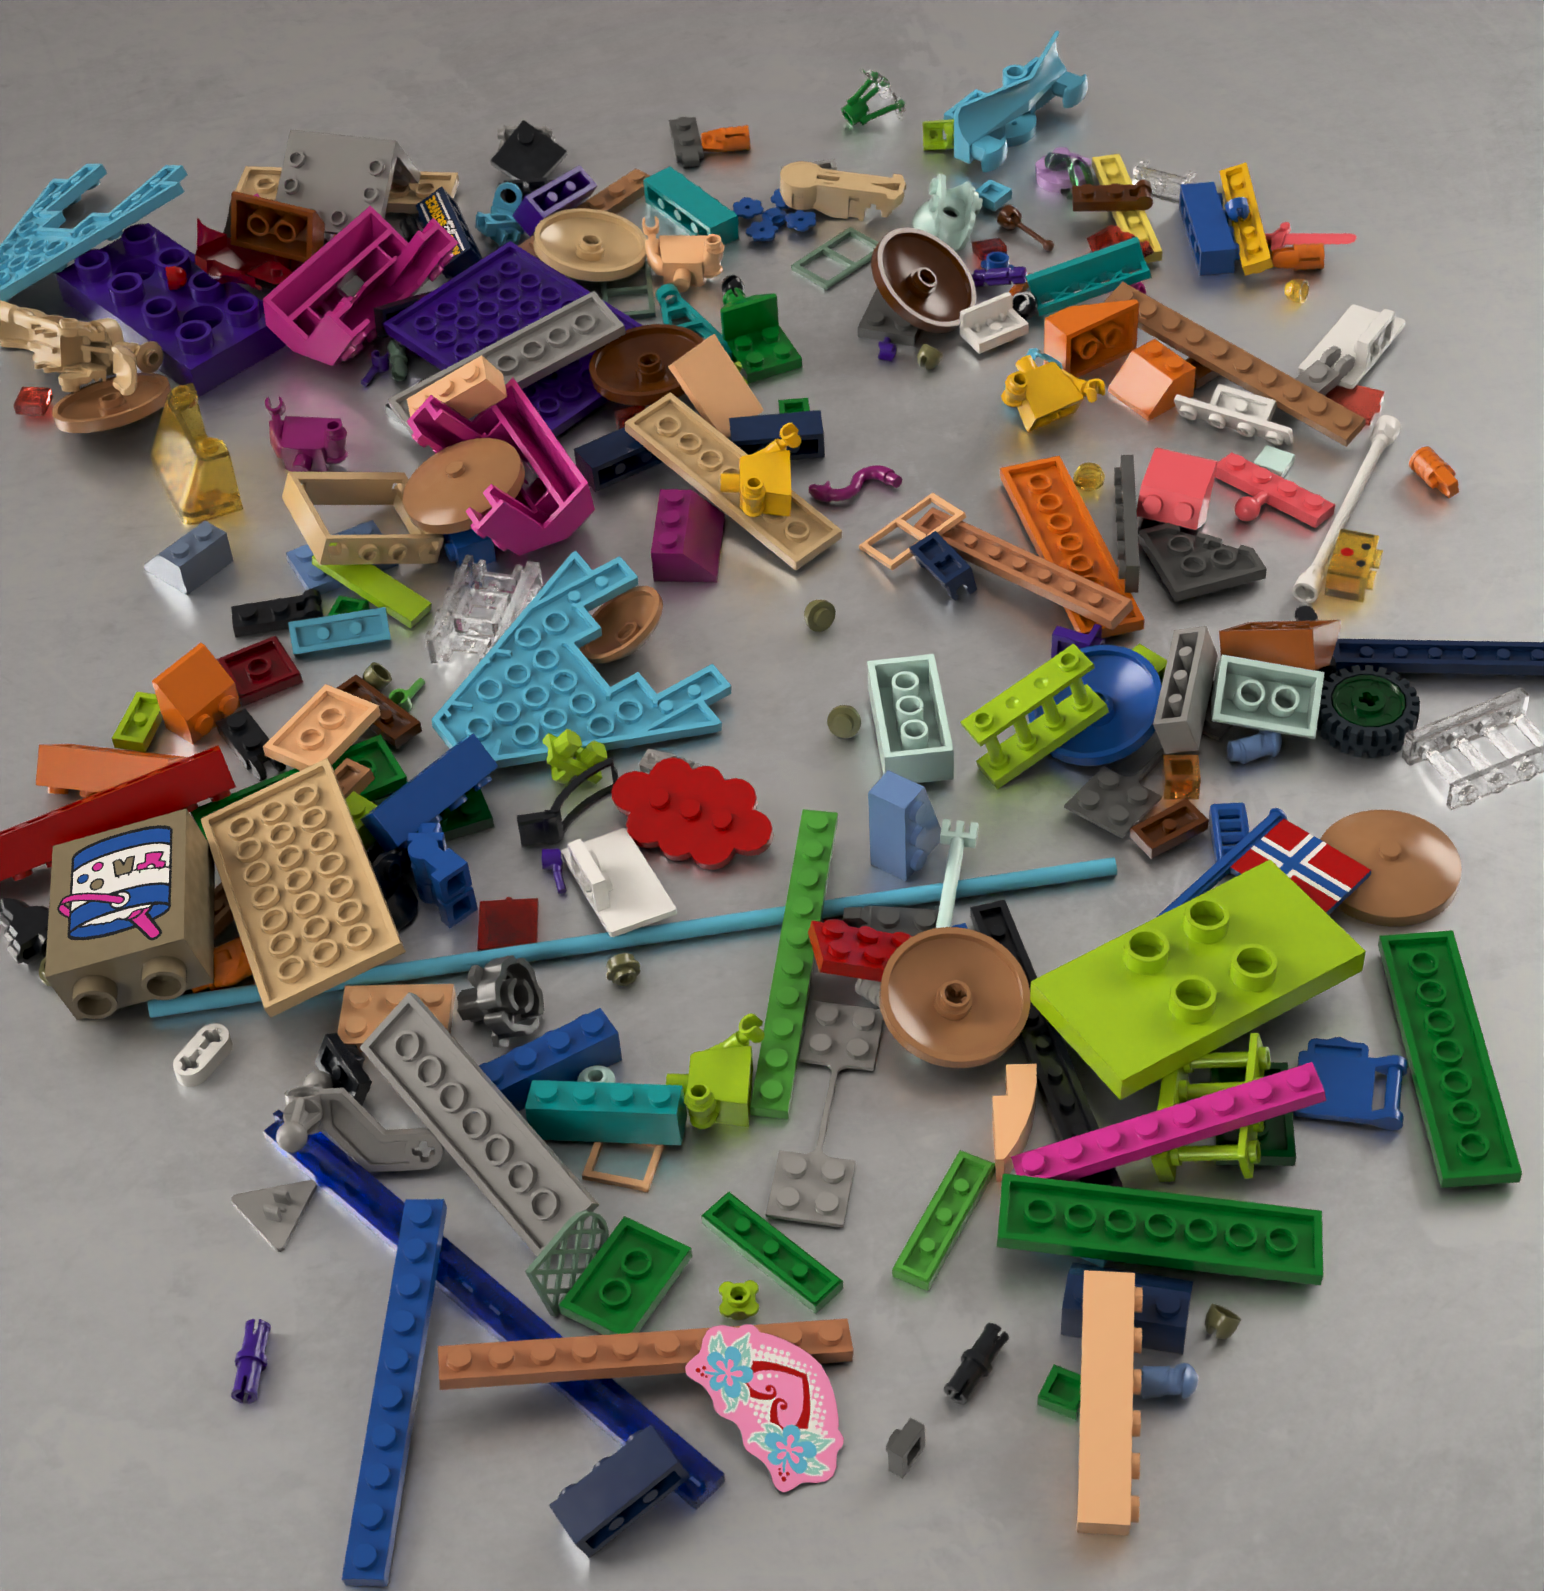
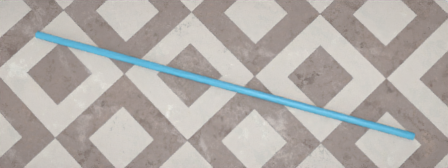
M1112 857L958 880L955 899L1117 875V864L1115 858ZM943 883L828 899L824 902L822 918L843 916L844 908L903 907L937 902L941 900ZM785 906L646 926L616 937H610L608 932L376 966L325 992L344 990L345 986L378 985L470 971L473 965H479L484 968L492 959L513 955L516 959L525 958L527 962L782 925ZM254 984L186 994L171 1000H148V1011L150 1018L257 1003L262 1002L257 986Z

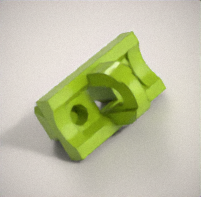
M954 119L922 121L924 151L954 149ZM943 129L946 134V139H943Z
M566 729L558 737L548 733L542 739L543 744L548 748L547 764L551 765L552 779L561 784H566L575 775L579 776L587 769L607 759L604 744L593 740L586 748H582L580 736L569 729ZM601 771L587 780L597 784L603 778Z

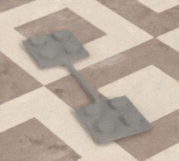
M811 1001L799 1062L821 1064L831 1069L832 1073L817 1146L811 1153L802 1154L779 1150L766 1217L844 1227L856 1161L828 1157L823 1153V1146L838 1073L846 1068L874 1071L883 1025L881 1009Z

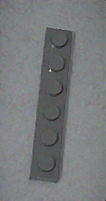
M1121 455L1120 467H1114L1116 539L1118 541L1117 560H1119L1118 579H1124L1125 593H1138L1140 563L1134 456Z

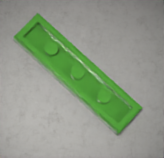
M961 1150L958 1152L892 1268V1277L924 1290H930L993 1177L995 1163Z

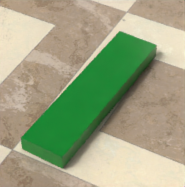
M729 1191L701 1215L703 1225L815 1314L843 1290V1281Z

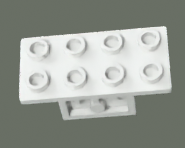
M1351 305L1300 364L1298 373L1301 374L1315 361L1320 360L1322 354L1335 345L1342 351L1337 361L1348 354L1356 360L1353 368L1341 379L1338 386L1354 389L1402 331L1406 321L1395 317V311L1384 308L1381 312H1377L1361 306Z
M623 828L585 842L579 839L567 843L568 848L561 851L562 858L610 937L628 933L677 914L676 906L636 843L628 834L627 829Z

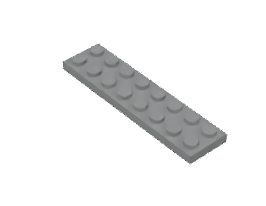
M592 291L389 398L388 402L390 408L412 435L414 432L407 423V420L410 418L407 398L482 355L503 373L505 385L513 377L520 388L523 389L625 335V327L597 293Z
M409 992L359 1047L536 1257L572 1216L585 1210L593 1212L599 1206V1203L416 994ZM578 1223L572 1229H577ZM561 1242L555 1249H559L561 1247Z

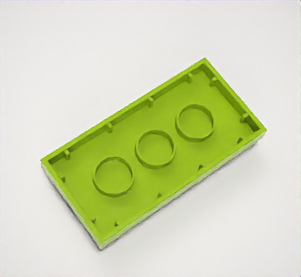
M1268 860L1032 980L1030 1002L1110 1090L1122 1100L1360 973L1363 970L1366 951L1274 862Z

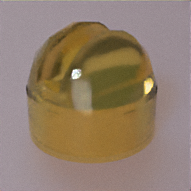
M1304 279L1289 281L1284 289L1285 296L1292 302L1304 303L1309 293L1308 281Z

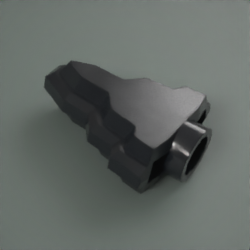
M5 897L0 901V923L6 928L4 937L9 943L7 947L9 954L18 963L24 962L26 964L31 963L40 956L46 957L49 908L45 906L30 907L24 901Z

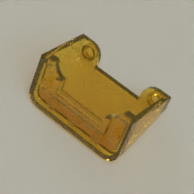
M193 383L177 386L168 393L150 453L153 467L179 519L187 525L200 524L204 520L209 521L243 509L230 453L222 440L208 438L198 404V394Z

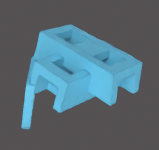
M510 182L500 184L496 189L490 214H483L482 212H477L475 228L500 246L505 245L509 241L518 245L521 234L525 232L512 217L522 201L520 188ZM504 189L513 190L516 194V200L513 203L504 202L501 198V191Z

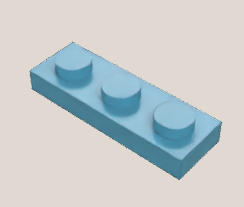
M386 607L288 622L293 655L391 640Z

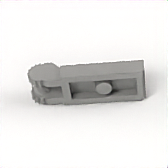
M1334 345L1322 354L1320 360L1315 361L1295 379L1325 396L1350 372L1356 360L1348 354L1337 361L1342 351Z

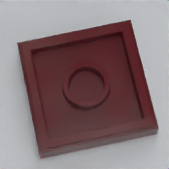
M277 636L270 637L216 659L235 682L242 707L303 682L301 673Z

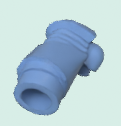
M1259 730L1256 735L1229 741L1227 745L1229 760L1246 764L1259 757L1272 755L1274 758L1280 752L1282 737L1280 733Z
M1180 1363L1174 1369L1170 1368V1365L1133 1368L1141 1369V1395L1139 1396H1143V1399L1164 1397L1171 1394L1181 1395L1182 1399H1187L1195 1392L1199 1381L1195 1369L1187 1363Z

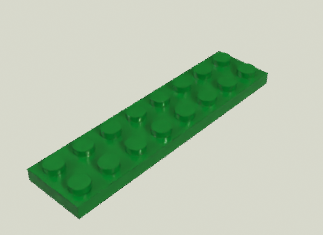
M1453 930L1379 936L1378 947L1441 1188L1520 1182L1522 1176L1521 1167Z
M1003 1173L996 1247L1321 1286L1323 1279L1322 1210Z

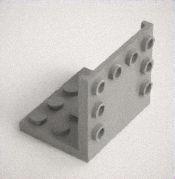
M290 130L275 201L315 210L325 223L324 233L338 234L369 206L385 218L392 181L402 186H407L409 183L419 184L421 173L397 141Z

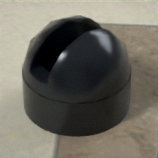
M736 275L727 276L721 285L722 296L731 289L734 295L738 297L734 288H740L745 293L742 279Z

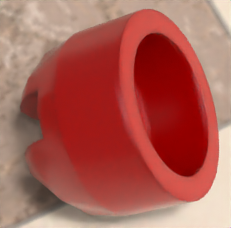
M177 266L165 267L169 290L180 289L187 283V274L184 269Z

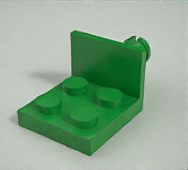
M734 288L738 296L736 297L731 289L728 290L723 296L724 307L720 309L722 337L732 351L733 362H741L743 369H741L740 373L745 377L747 383L802 368V357L779 326L776 294H758L746 297L742 289Z

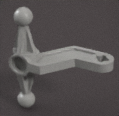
M317 1070L311 1072L306 1076L303 1086L292 1088L285 1092L284 1124L277 1130L276 1140L279 1147L286 1152L293 1153L299 1151L307 1143L308 1135L325 1130L367 1172L426 1170L435 1167L443 1156L444 1147L429 1129L385 1130L344 1088H333L331 1076L324 1071ZM421 1141H427L428 1147H434V1150L430 1151L429 1157H423L421 1151L415 1150V1148L419 1147Z

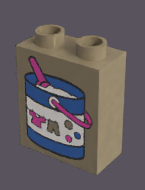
M187 809L53 846L45 978L76 1020L83 1018L102 1019L112 1015L116 1009L152 999H175L181 996L185 990L214 983L215 861L208 841Z

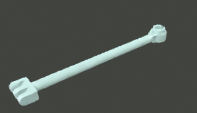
M943 819L940 844L950 845L936 928L951 927L964 847L975 848L979 823L971 822L969 833L964 832L965 821L957 820L956 830L950 831V819Z

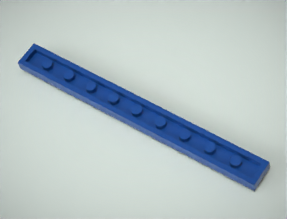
M405 1199L342 1573V1581L346 1586L388 1587L447 1213V1205L444 1199Z

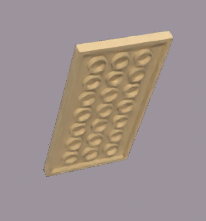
M328 758L200 819L264 1009L270 1018L406 952Z

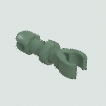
M391 337L387 348L389 353H391L392 377L397 381H404L408 374V367L406 365L408 358L405 353L407 347L402 344L399 347V344Z

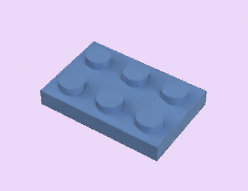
M371 520L332 535H379L382 533L375 522ZM308 544L286 552L288 563L305 590L316 589L322 595L344 586L312 565V556L314 554ZM399 564L373 565L379 568L380 570L384 571L392 567H395Z

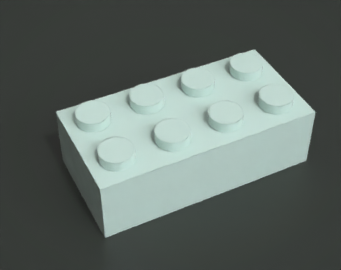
M928 654L867 661L868 692L883 775L889 770L915 783L954 779V749L935 655Z

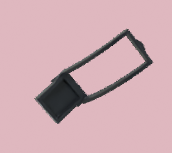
M613 757L592 766L572 780L558 795L550 810L517 815L521 846L543 842L551 845L560 842L571 823L586 808L610 794L613 784L586 798L562 821L560 808L564 801L589 777L611 766L613 784L616 782L618 772L614 767Z

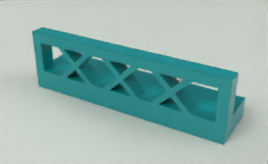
M1138 237L1026 275L1030 293L1038 301L1037 312L1039 316L1112 292L1122 282L1132 285L1152 278Z

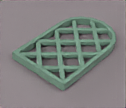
M585 1210L572 1216L525 1271L551 1316H558L560 1313L559 1304L577 1281L576 1274L583 1273L591 1262L593 1253L597 1254L609 1237L606 1221L598 1213ZM592 1216L591 1229H583L585 1217ZM578 1223L577 1229H572ZM569 1234H576L573 1249H566ZM582 1234H590L588 1248H580ZM596 1234H600L599 1248H594ZM561 1242L560 1249H555ZM559 1254L557 1269H550L551 1255ZM566 1254H573L571 1268H564ZM579 1254H587L585 1268H577ZM544 1262L543 1269H538ZM549 1274H556L555 1287L547 1289ZM563 1274H570L568 1288H561ZM536 1275H542L541 1283ZM547 1294H553L552 1302Z

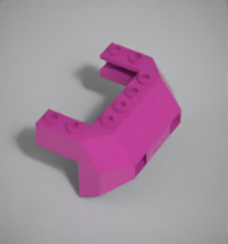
M369 206L263 298L266 326L293 352L330 366L340 364L342 361L345 362L350 357L353 359L364 348L362 343L365 340L371 343L377 337L374 307L412 297L429 279L433 282L444 271L443 268L454 258L455 255L452 251L458 242L432 218L423 231L419 230L408 243L377 211ZM357 275L364 284L354 297L348 296L341 288Z
M513 377L505 385L508 397L480 412L473 421H470L433 395H430L407 420L408 425L414 432L411 436L420 446L425 448L428 445L436 454L446 447L462 441L476 438H494L512 445L523 462L525 478L521 490L515 499L493 484H490L483 494L492 506V509L485 516L471 507L465 511L473 522L470 525L471 528L481 538L485 539L488 536L502 551L509 549L520 556L569 538L594 512L595 508L588 482ZM528 462L530 463V465L532 466V468L535 470V472L537 473L538 477H536V475L534 474V472L532 471V469L530 468V466L527 464Z

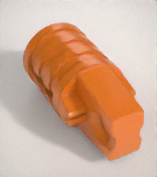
M748 125L724 127L701 133L703 152L726 153L728 151L751 150Z
M1428 446L1422 447L1412 455L1409 461L1410 469L1421 477L1430 488H1437L1448 498L1459 493L1458 480L1454 477L1456 475L1455 471L1432 448Z

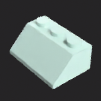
M1222 654L1216 666L1211 697V721L1315 739L1325 672Z

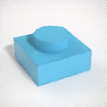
M991 179L975 190L979 193V198H982V206L994 212L1012 199L1011 188Z

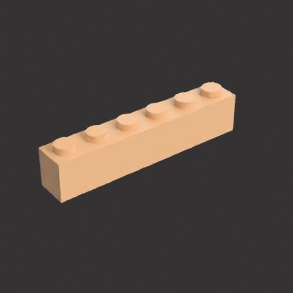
M1084 1270L1077 1533L1129 1536L1131 1522L1139 1523V1496L1131 1495V1479H1139L1140 1453H1132V1437H1140L1141 1411L1133 1410V1395H1141V1369H1133L1134 1353L1141 1354L1142 1328H1134V1312L1142 1313L1143 1287H1135V1273Z

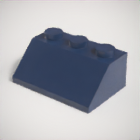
M1072 1263L1068 1272L1063 1298L1060 1335L1082 1338L1084 1270L1135 1273V1287H1143L1142 1313L1134 1312V1328H1142V1348L1183 1355L1193 1281Z

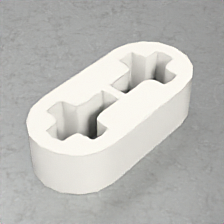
M214 1023L204 1026L175 1057L173 1069L181 1085L195 1087L202 1084L230 1054L233 1043L229 1031L224 1025Z

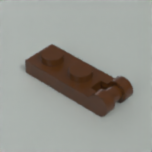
M1140 180L1134 185L1114 183L1110 185L1083 184L1072 186L1073 212L1148 210L1153 205L1151 183L1148 180Z

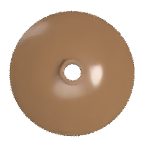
M637 586L604 603L592 615L602 629V636L578 649L589 662L598 664L611 663L633 654L649 640L658 626L663 610L662 597L652 587Z

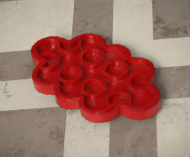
M671 757L658 762L649 774L639 771L628 772L620 776L613 784L611 791L613 802L619 812L628 816L626 823L627 832L636 845L649 849L660 846L664 856L672 861H683L692 858L703 869L717 870L728 865L736 853L744 856H755L766 851L772 844L774 833L771 821L765 814L756 810L758 800L752 785L743 779L733 778L724 780L720 771L712 766H702L692 770L686 761L681 758Z

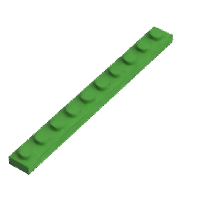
M802 810L764 1025V1039L761 1042L750 1104L751 1116L779 1119L789 1118L815 962V955L808 931L812 920L819 922L822 920L838 824L837 812Z

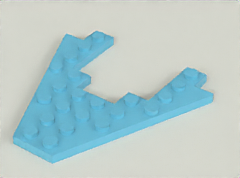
M86 164L69 179L51 180L0 244V300L8 302L13 296L52 272L58 273L64 270L70 261L107 239L108 241H113L123 234V229L138 222L144 216L181 195L184 190L180 185V181L188 175L182 165H165L109 213H91L73 229L58 228L66 222L62 211L67 206L79 202L84 192L97 187L101 182L100 179L107 174V171L102 164Z

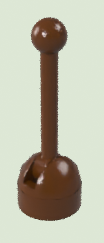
M1009 204L1001 209L997 217L999 225L1008 230H1014L1018 227L1041 243L1045 251H1052L1054 249L1053 241L1045 240L1022 223V215L1017 208Z

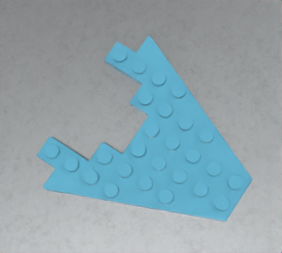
M574 551L431 720L432 727L449 749L474 733L499 766L497 768L547 760L548 748L543 744L542 739L548 733L558 737L566 729L574 731L580 736L582 748H586L590 742L595 740L604 744L606 751L717 733L722 730V722L709 706L730 695L732 686L718 669L711 664L658 694L639 672L610 687L578 648L602 636L600 625L589 614V611L638 585V576L620 556L592 570L578 552Z

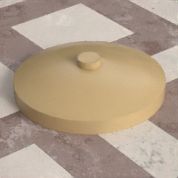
M578 208L555 212L542 219L534 233L533 246L538 258L561 274L579 280L604 282L623 279L639 271L647 258L645 240L647 239L640 228L619 215L602 210Z

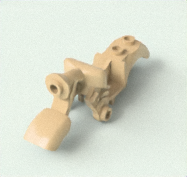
M0 300V346L33 351L32 357L33 361H35V369L43 368L45 373H63L58 377L62 391L77 392L80 391L82 384H88L92 382V379L95 382H99V379L106 381V376L117 374L113 380V387L118 389L122 395H131L137 387V367L143 373L150 374L157 371L162 364L164 354L162 347L157 342L150 341L142 345L124 342L120 325L114 319L105 318L84 322L74 318H64L60 315H47L36 309L18 307Z

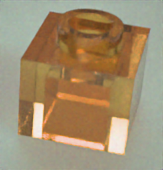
M1163 755L1162 783L1164 799H1199L1201 777L1198 755Z

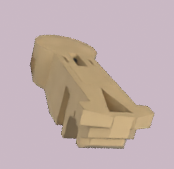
M807 161L789 163L780 171V194L787 206L796 210L816 209L834 218L848 219V217L859 218V221H864L867 208H871V204H875L876 209L881 210L882 217L887 218L892 213V210L903 202L906 190V182L903 176L899 174H893L892 178L829 170L822 169L817 164Z

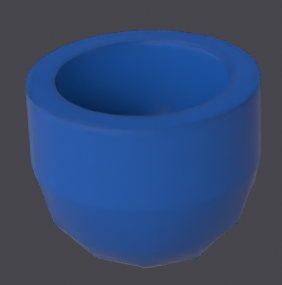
M1245 197L1234 198L1225 204V210L1230 220L1238 222V218H1242L1244 221L1248 217L1250 210Z

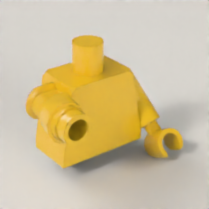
M1027 355L1015 363L1018 371L1007 376L1005 390L1001 398L1007 406L1017 407L1028 433L1075 413L1084 400L1083 396H1087L1089 402H1095L1097 394L1105 395V384L1101 379H1091L1089 381L1079 379L1061 369L1055 362H1049L1037 367L1031 355Z
M793 423L785 424L780 430L781 440L777 438L764 449L739 458V474H720V493H739V508L745 515L749 517H758L762 513L778 516L791 515L790 450H787L786 447L796 448L801 444L798 428Z

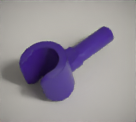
M885 337L883 342L879 341L878 343L880 349L878 359L892 362L896 356L897 346L891 344L889 337Z
M379 350L371 353L372 366L361 381L364 387L369 384L378 372L389 370V353L380 357Z
M542 849V869L553 870L558 894L566 893L567 890L562 875L563 861L561 859V851L559 849Z

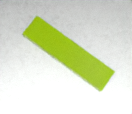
M330 543V544H329V546H336V545H337V543ZM312 556V565L378 608L386 607L387 614L410 629L432 609L430 601L373 564L319 565L315 556Z

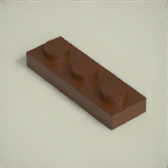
M354 675L337 687L339 690L379 705L381 715L369 729L377 735L381 734L383 739L396 749L422 732L419 720L358 675Z

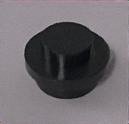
M1030 292L1016 293L1013 296V309L1024 320H1029L1033 317L1038 307L1037 298Z

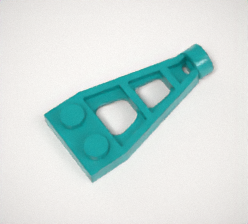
M664 284L658 288L656 299L661 306L663 324L673 325L672 320L688 317L691 322L676 326L699 333L704 339L715 334L733 361L732 351L727 342L724 341L722 334L682 298L675 285ZM674 295L671 299L665 300L667 296Z

